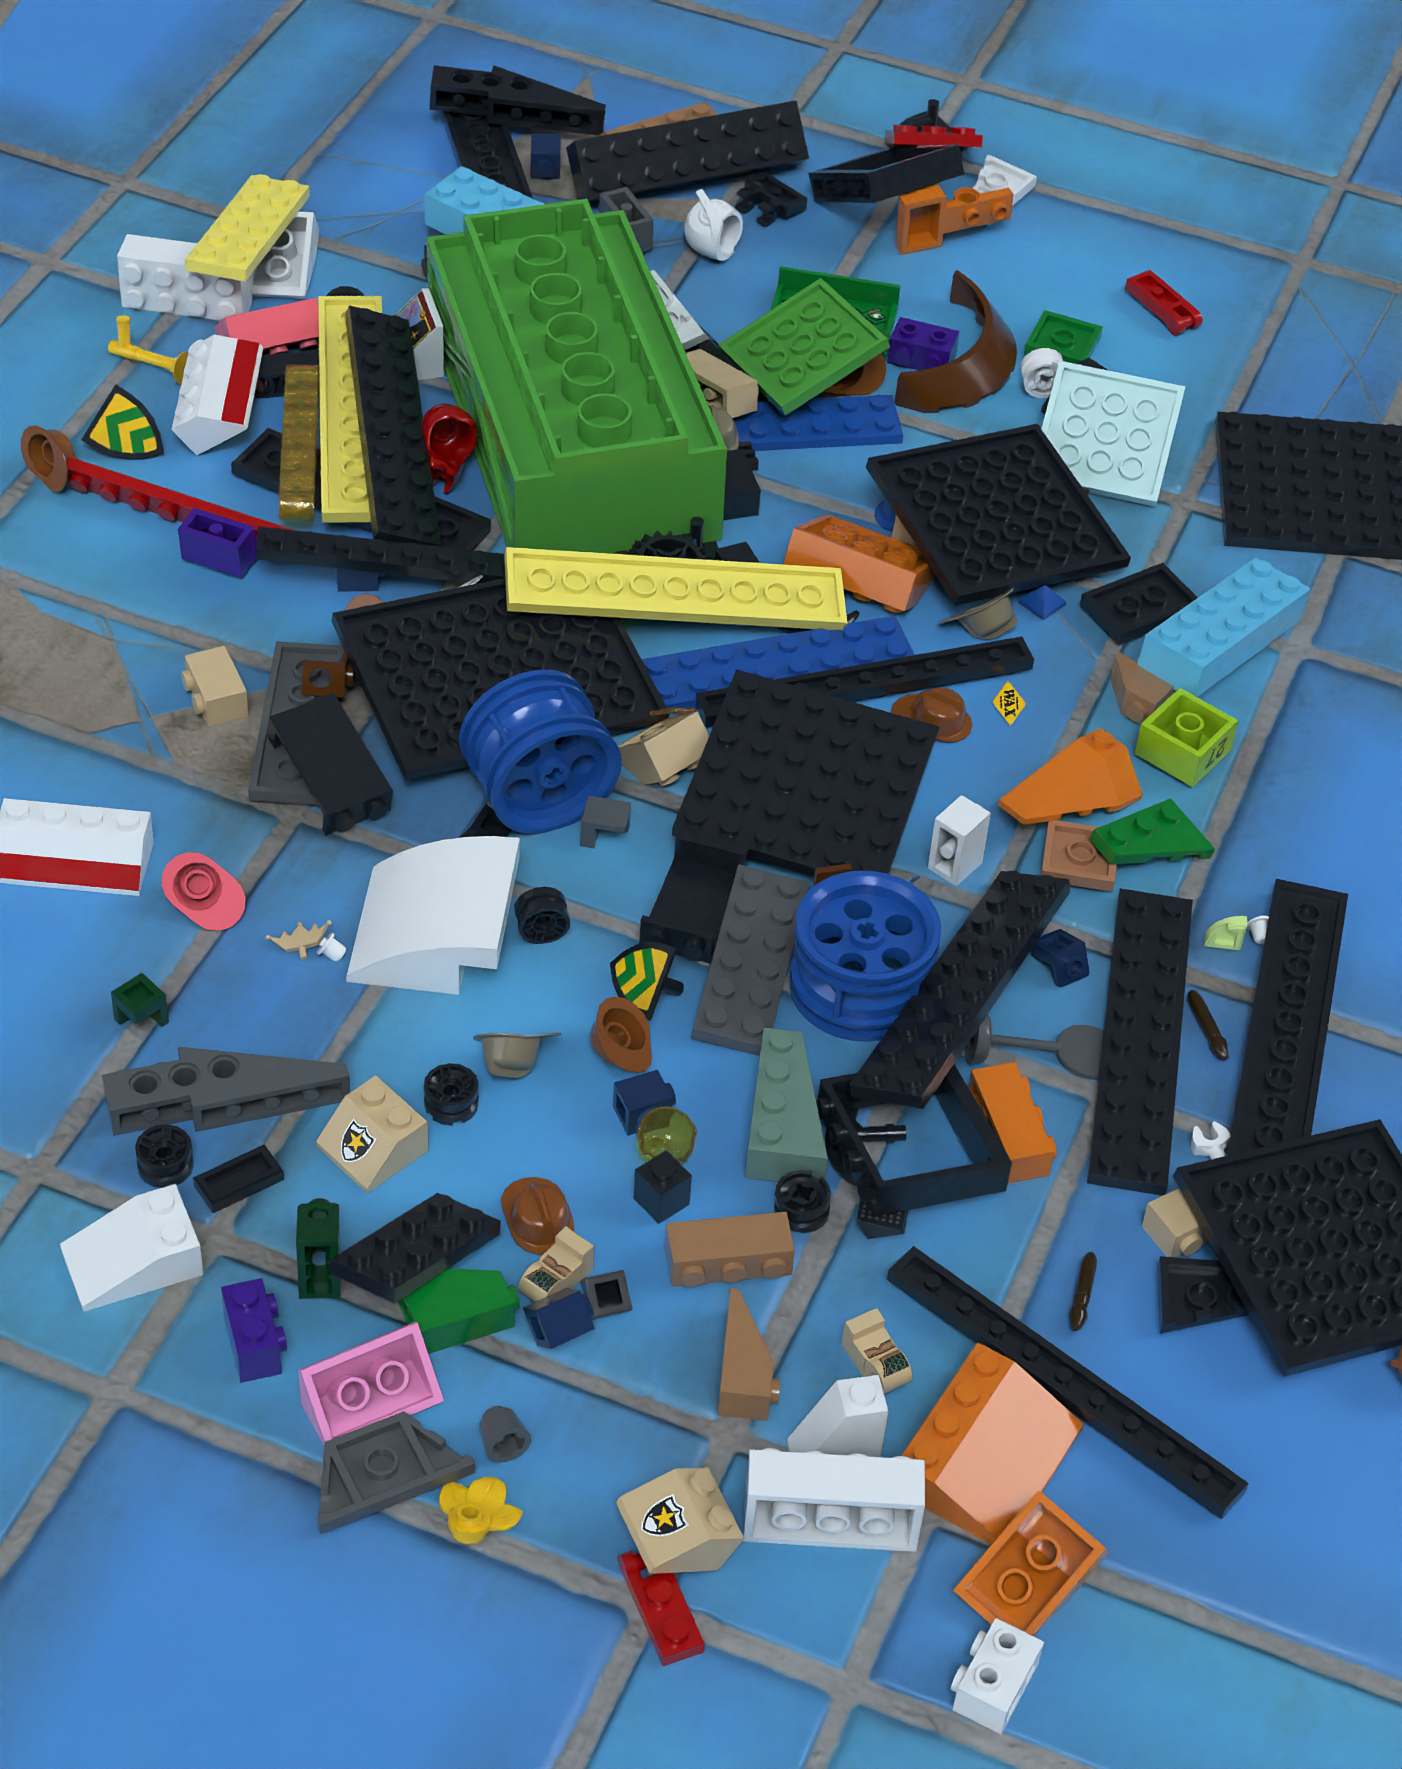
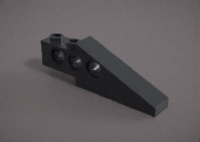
M434 65L429 110L487 116V123L598 136L603 133L606 104L498 66H493L492 72Z

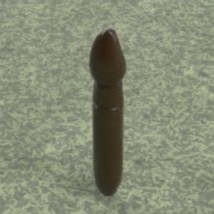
M1190 990L1188 992L1189 1004L1210 1042L1211 1051L1217 1058L1227 1060L1229 1055L1226 1039L1221 1036L1220 1030L1203 997L1196 990Z
M1088 1252L1081 1262L1073 1306L1069 1312V1322L1073 1331L1081 1330L1088 1317L1087 1307L1097 1268V1257L1093 1252Z

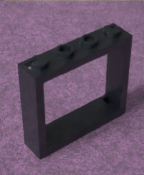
M897 145L808 173L814 202L876 203L964 175L963 155L959 145Z
M955 1064L933 1095L938 1099L974 1164L883 1181L846 1111L888 1103L851 1097L849 1084L857 1073L820 1080L818 1098L816 1100L819 1118L823 1120L828 1129L830 1143L832 1146H837L842 1156L845 1171L853 1176L860 1199L863 1202L866 1201L873 1216L1006 1191L1012 1161Z

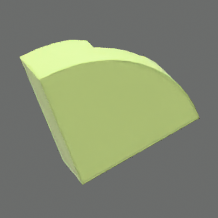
M1233 916L1215 922L1204 935V946L1241 950L1247 928V916Z

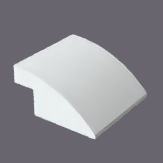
M480 836L446 839L402 851L375 865L372 870L346 976L347 982L459 995L465 966L497 969L519 863L520 838Z

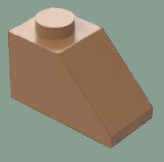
M1118 652L1114 658L1110 677L1112 688L1121 714L1141 724L1175 693L1174 686L1138 666L1137 661Z

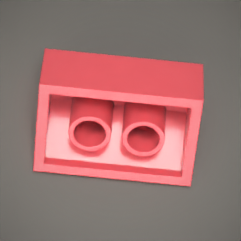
M317 298L223 318L214 328L216 334L220 336L260 343L264 347L263 352L269 351L270 355L288 352V346L299 344L300 349L314 347L318 345L317 340H319V307Z

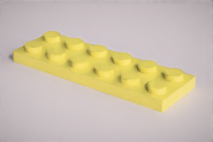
M251 175L186 257L185 269L187 271L246 282L310 197V186L299 184L294 180L281 181L271 179L266 175Z

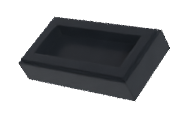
M262 1145L193 1177V1183L211 1212L215 1213L283 1181L284 1171L267 1147Z

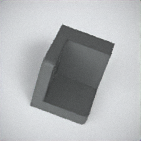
M588 796L581 819L580 846L595 848L600 829L618 833L628 832L631 819V803Z

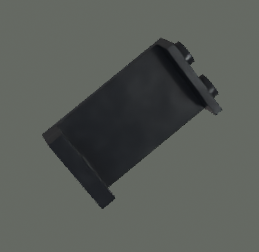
M334 693L269 717L268 739L273 748L284 746L324 814L322 831L325 836L336 831H346L354 824L367 819H378L391 810L393 790Z
M679 828L675 838L674 859L649 917L643 915L640 920L639 943L650 941L664 943L677 948L675 955L711 964L738 864L748 866L750 845Z

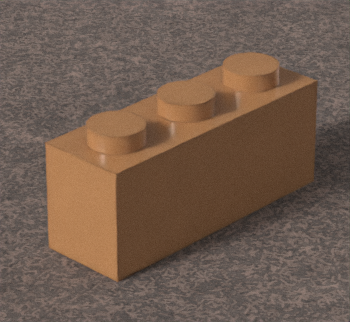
M787 1212L666 1223L664 1248L672 1287H695L701 1284L716 1282L736 1283L746 1279H776L792 1275L795 1249Z

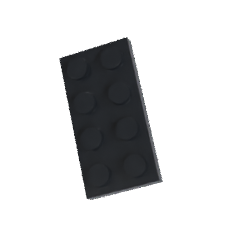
M436 1193L330 1259V1274L392 1303H396L499 1236L501 1221L483 1213L479 1209L471 1208L453 1200L450 1196Z

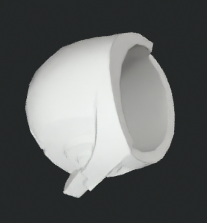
M703 189L696 191L699 202L690 210L684 223L686 241L693 250L703 256L719 261L727 260L735 253L733 248L741 237L743 230L742 216L724 200H709Z

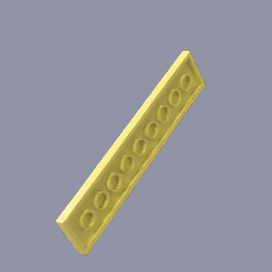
M318 296L322 523L371 522L345 313L349 305L382 313V296Z
M506 547L504 554L507 611L843 630L844 626L847 625L841 568Z

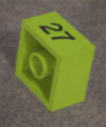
M1179 688L1141 723L1135 754L1189 786L1194 787L1232 750L1238 720Z

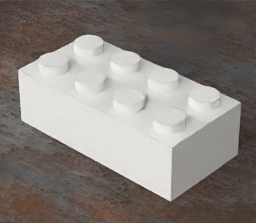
M127 234L117 255L122 307L222 320L225 317L249 311L253 301L251 275L244 282L187 271L185 269V259L197 243Z
M774 1448L750 1450L744 1496L743 1542L916 1552L925 1508V1460L910 1459L905 1456H895L892 1458L868 1457L860 1453L833 1455L824 1454L819 1451H807L805 1453L783 1452Z

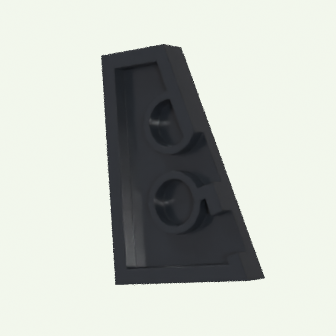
M1160 1256L1157 1265L1160 1334L1249 1315L1220 1261Z

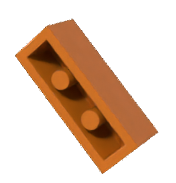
M1016 1062L971 1070L968 1088L1012 1161L1008 1184L1049 1176L1052 1161L1057 1157L1056 1143L1051 1135L1047 1136L1041 1108L1038 1105L1034 1106L1028 1078L1021 1075Z

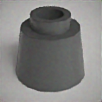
M494 1406L483 1414L479 1423V1429L486 1455L491 1461L497 1463L508 1462L521 1456L528 1449L531 1443V1435L512 1409Z

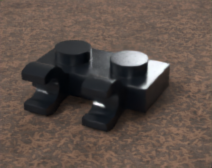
M764 172L745 181L744 188L737 191V196L743 200L736 204L735 208L746 214L753 209L756 202H760L758 209L763 211L764 214L758 217L756 222L764 227H768L775 221L778 215L788 218L806 209L808 198L767 172Z

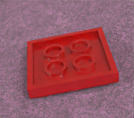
M893 125V130H886L885 142L905 145L982 147L983 135L975 134L976 129L968 127H951L950 132H946V127L922 126V131H917V126Z

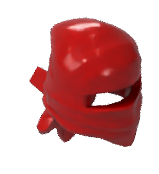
M438 404L425 413L422 420V434L428 448L433 486L437 483L438 477L441 476L447 481L443 491L450 493L462 474L465 459L470 456L476 445L477 424L471 415L462 408L451 404Z

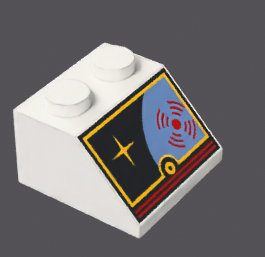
M424 288L396 314V316L409 320L418 380L444 377L443 324L429 288Z

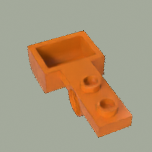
M937 183L899 195L895 247L901 255L942 246L943 234L1011 219L1014 194L1009 187L981 194L973 188H960L954 192L953 200L946 201L947 196Z

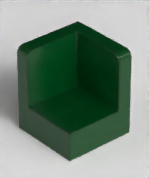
M143 973L111 991L114 1020L119 1025L130 1019L137 1024L148 1016L161 1027L169 1023L166 994Z

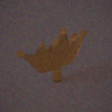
M669 707L668 709L651 711L650 715L671 714L679 716L696 712V708Z

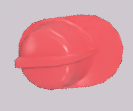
M195 852L177 855L167 863L162 873L161 884L165 897L192 921L207 930L221 931L231 928L240 920L245 910L246 901L243 888L219 864L211 858Z

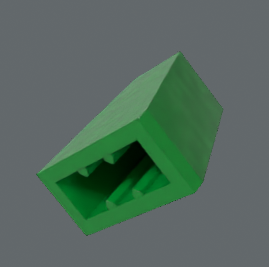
M448 1268L397 1301L407 1325L412 1322H418L428 1354L515 1327V1309L520 1308L515 1287L513 1285L507 1286L501 1271Z

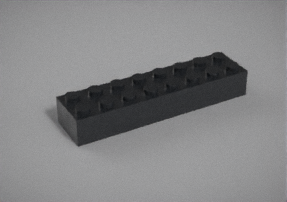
M797 100L575 140L566 147L577 199H588L589 204L599 203L600 193L627 187L634 196L798 166L809 159Z

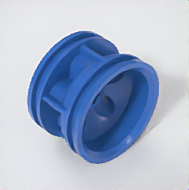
M528 671L498 683L474 703L465 716L459 733L461 753L472 773L483 786L486 797L495 814L505 826L517 832L528 834L546 833L578 822L582 819L588 796L607 798L620 776L622 758L617 744L607 728L595 719L593 706L581 685L573 677L560 671ZM566 736L559 745L555 744L558 738Z
M876 871L844 872L828 877L813 886L805 894L797 910L794 933L795 949L791 960L789 979L792 1000L802 1016L816 1028L841 1039L860 1042L880 1041L912 995H918L920 984L930 972L937 959L941 938V921L932 901L920 889L906 880ZM885 957H892L903 966L893 969L886 966L882 960ZM851 962L854 966L863 968L864 971H854L842 966Z

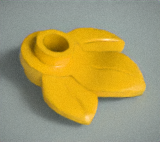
M482 1477L473 1481L469 1487L454 1481L443 1486L439 1495V1507L448 1515L447 1525L455 1540L464 1544L478 1543L483 1540L488 1531H506L513 1528L520 1521L523 1511L515 1506L505 1504L507 1487L502 1480L496 1477Z

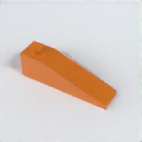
M1099 728L1071 743L1000 798L998 806L1020 823L1026 825L1060 820L1061 815L1065 813L1078 812L1080 816L1091 815L1092 809L1105 808L1108 812L1119 811L1141 800L1143 793L1127 747L1116 740L1112 734Z

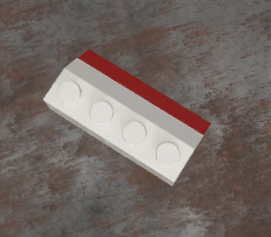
M214 334L205 340H198L190 346L172 431L196 456L248 429L264 348L260 343Z
M4 798L0 809V883L140 896L154 844L151 812Z

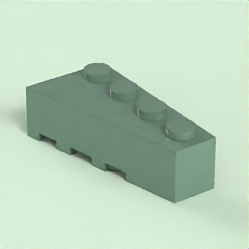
M763 1028L745 1178L779 1182L783 1176L790 1172L805 1170L812 1171V1175L817 1178L822 1176L825 1179L828 1158L803 1034L798 1031Z

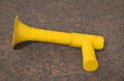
M126 315L117 316L118 341L114 339L110 341L108 345L109 353L167 369L173 373L175 382L182 384L188 352H182L178 357L172 358L131 345V319Z

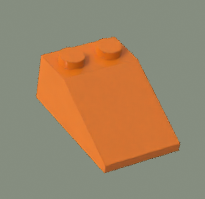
M1038 1490L953 1591L991 1625L995 1618L1034 1637L1082 1586L1109 1553L1099 1541Z

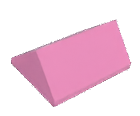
M412 1322L298 1370L301 1405L323 1445L326 1441L398 1413L406 1412L409 1415H413L444 1401L418 1322Z

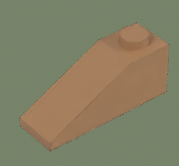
M730 1288L718 1416L768 1421L770 1404L778 1405L780 1379L772 1378L774 1361L739 1289Z

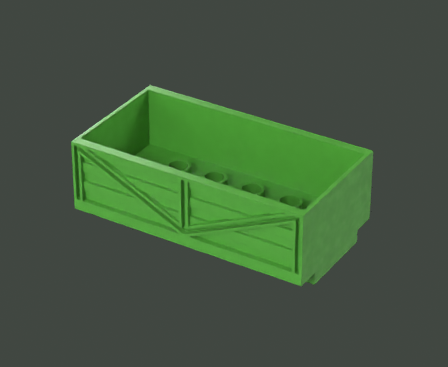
M588 199L463 215L464 232L426 237L428 288L443 324L444 371L456 405L468 412L477 424V441L473 453L506 546L512 548L613 554L622 550L629 551L635 540L641 541L645 534L653 537L655 532L659 531L662 535H666L670 530L673 536L690 533V521L693 517H701L704 520L702 543L722 540L727 447L624 210L594 214Z

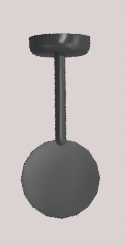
M987 1014L966 1045L965 1057L968 1064H980L986 1060L991 1044L1056 1051L1059 1060L1069 1071L1080 1077L1098 1080L1104 1031L1089 1025H1073L1064 1029L1056 1042L993 1035L991 1019Z

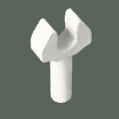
M1217 1122L1212 1123L1210 1135L1213 1140L1206 1139L1199 1127H1194L1190 1148L1195 1156H1210L1211 1159L1227 1156L1224 1149L1228 1148L1230 1133L1225 1127Z

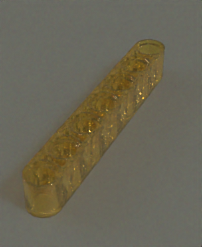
M286 365L279 485L280 521H314L319 365Z

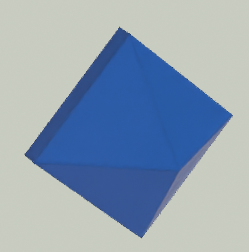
M1046 585L1037 587L1019 598L1020 604L1041 619H1045L1066 605V601Z

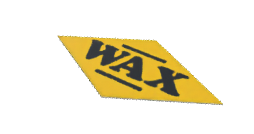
M1009 681L1005 683L992 701L1010 726L1026 705Z

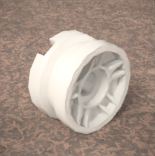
M1050 348L1036 349L1027 354L1022 360L1020 371L1023 377V384L1025 390L1031 396L1048 398L1051 394L1059 361H1063L1062 356L1056 350Z

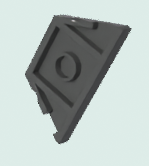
M406 1412L398 1413L324 1442L318 1529L323 1534L474 1474L475 1462L467 1454L461 1457L446 1446L444 1438L433 1431L422 1428L420 1422Z

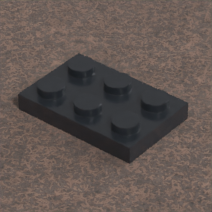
M1160 563L1082 593L1080 604L1118 644H1122L1149 633L1198 597L1164 563Z

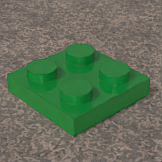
M1044 310L1025 344L1024 354L1027 355L1031 351L1040 348H1050L1056 350L1062 356L1064 362L1078 364L1092 355L1101 338L1103 326Z

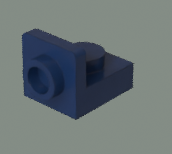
M1062 929L1041 936L1031 949V955L1052 966L1054 983L1059 987H1064L1085 978L1090 973L1085 942Z

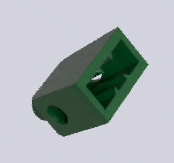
M323 1198L313 1199L309 1203L298 1205L296 1251L299 1299L341 1298V1278L330 1274V1259L341 1253L339 1205L330 1203ZM319 1251L326 1252L325 1265L318 1266L313 1264L312 1254Z

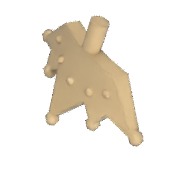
M327 920L326 924L319 929L317 924H313L310 931L305 929L301 922H298L297 928L291 936L286 931H283L280 938L266 935V940H271L286 953L299 951L300 959L306 960V949L319 945L326 929L332 922Z

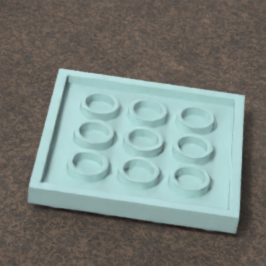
M1059 361L1042 431L1083 489L1089 490V493L1156 507L1185 386Z

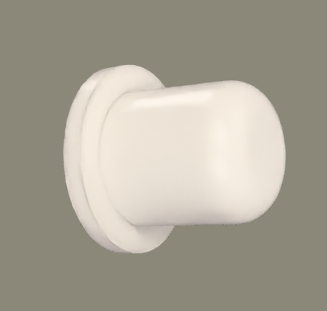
M1258 916L1247 922L1246 929L1251 931L1253 939L1257 944H1264L1269 920L1268 916Z
M331 932L320 941V947L316 954L320 955L323 953L331 960L339 961L344 956L346 947L334 939V933Z

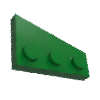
M1171 798L1094 829L1089 838L1111 865L1150 862L1155 857H1168L1170 861L1182 860L1184 856L1197 855L1199 859H1210L1216 850Z

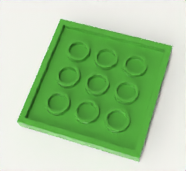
M820 278L718 344V347L743 373L758 381L759 391L786 416L890 348L886 336Z

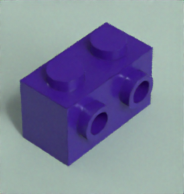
M899 317L890 337L887 363L918 371L949 363L956 358L960 331Z
M193 508L178 528L181 557L184 560L242 578L256 559V538L253 526Z
M262 1278L222 1286L224 1319L240 1383L282 1374L280 1352L287 1351V1343L283 1327H275L273 1318L278 1317L274 1293L266 1294Z

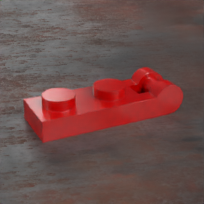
M1148 270L1127 278L1125 289L1164 321L1172 335H1179L1185 332L1186 328L1194 329L1202 324L1203 319L1199 310L1153 271Z
M632 1551L619 1554L618 1563L621 1573L662 1666L704 1653V1640L674 1574L654 1573V1576L643 1579L640 1571L647 1569L640 1552L634 1554Z

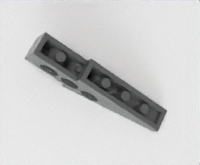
M178 1047L179 1060L160 1062L155 1065L130 1070H119L102 1075L105 1101L114 1136L149 1129L156 1125H170L193 1120L195 1132L341 1103L344 1097L350 1093V1076L346 1064Z

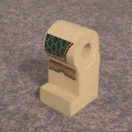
M565 1226L555 1236V1244L539 1258V1261L533 1263L525 1271L518 1285L519 1292L536 1302L565 1288L573 1289L580 1280L585 1278L594 1269V1245Z
M878 1308L845 1322L841 1346L863 1377L879 1375L883 1393L886 1394L912 1381V1371L906 1356L897 1348L884 1328L885 1319Z

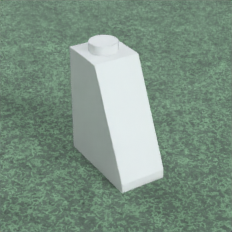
M879 1375L837 1380L788 1437L787 1445L789 1452L805 1453L807 1451H819L824 1454L833 1455L860 1453L868 1457H881L888 1408Z

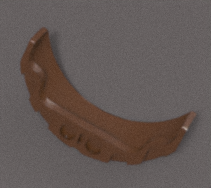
M958 270L953 274L950 302L973 310L976 313V322L984 327L982 334L969 351L949 363L925 370L901 372L897 380L895 405L922 413H939V408L951 406L968 408L979 404L980 398L988 394L995 395L1009 381L1010 374L1015 369L1017 346L1010 328L981 289Z

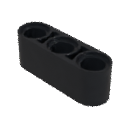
M319 350L262 355L254 398L262 399L320 393Z

